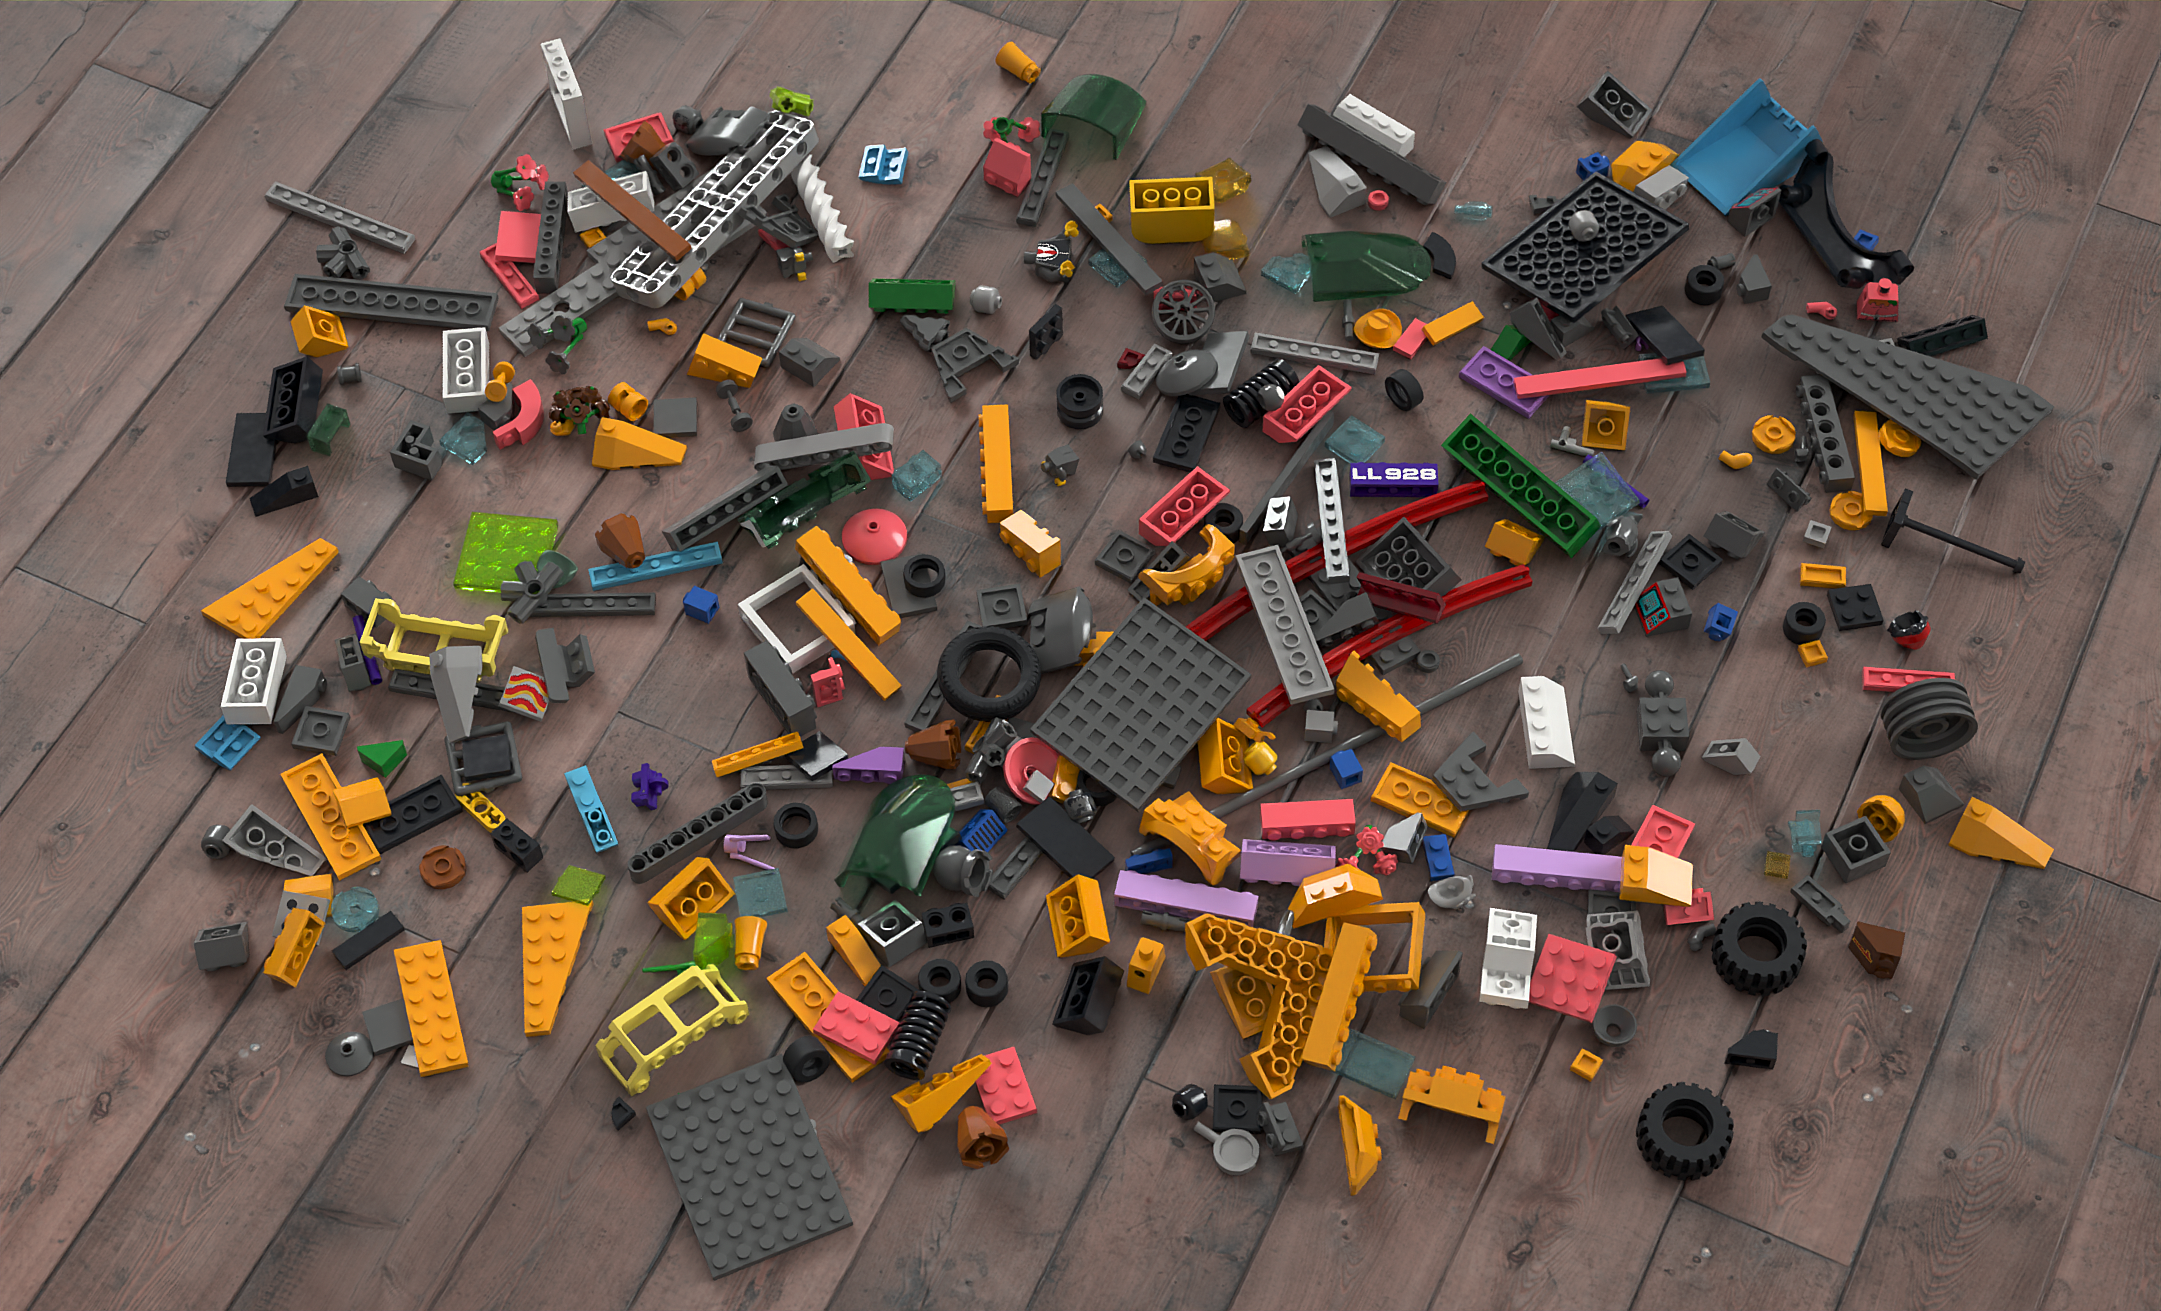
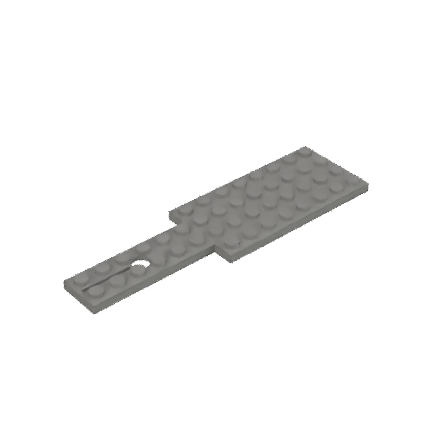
M714 168L654 206L652 213L663 221ZM759 205L757 209L768 217L767 212ZM745 220L715 252L756 225ZM629 222L587 250V254L596 265L499 327L500 333L524 357H527L538 349L531 344L528 335V328H530L531 323H536L542 329L548 330L551 329L550 325L558 315H562L564 318L569 317L571 320L577 317L584 319L619 296L611 280L612 273L647 236ZM560 303H566L570 306V309L565 313L554 311L555 306ZM553 333L545 337L546 343L554 339Z

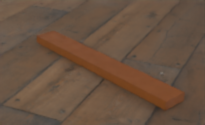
M589 160L573 172L580 182L674 260L678 261L692 249L689 242Z

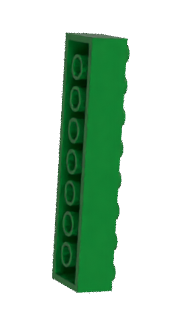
M1471 413L1442 443L1441 446L1447 455L1477 480L1484 482L1491 492L1571 559L1601 527L1594 515Z

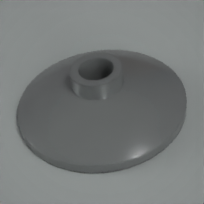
M346 1032L338 1035L329 1043L325 1053L326 1063L330 1070L341 1076H354L363 1072L370 1065L374 1056L371 1041L367 1036L358 1032ZM352 1048L350 1052H344L346 1049Z

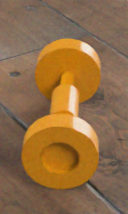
M499 362L495 365L493 369L495 380L488 382L485 388V395L489 400L499 402L505 398L507 394L505 383L512 381L515 375L514 367L510 363Z

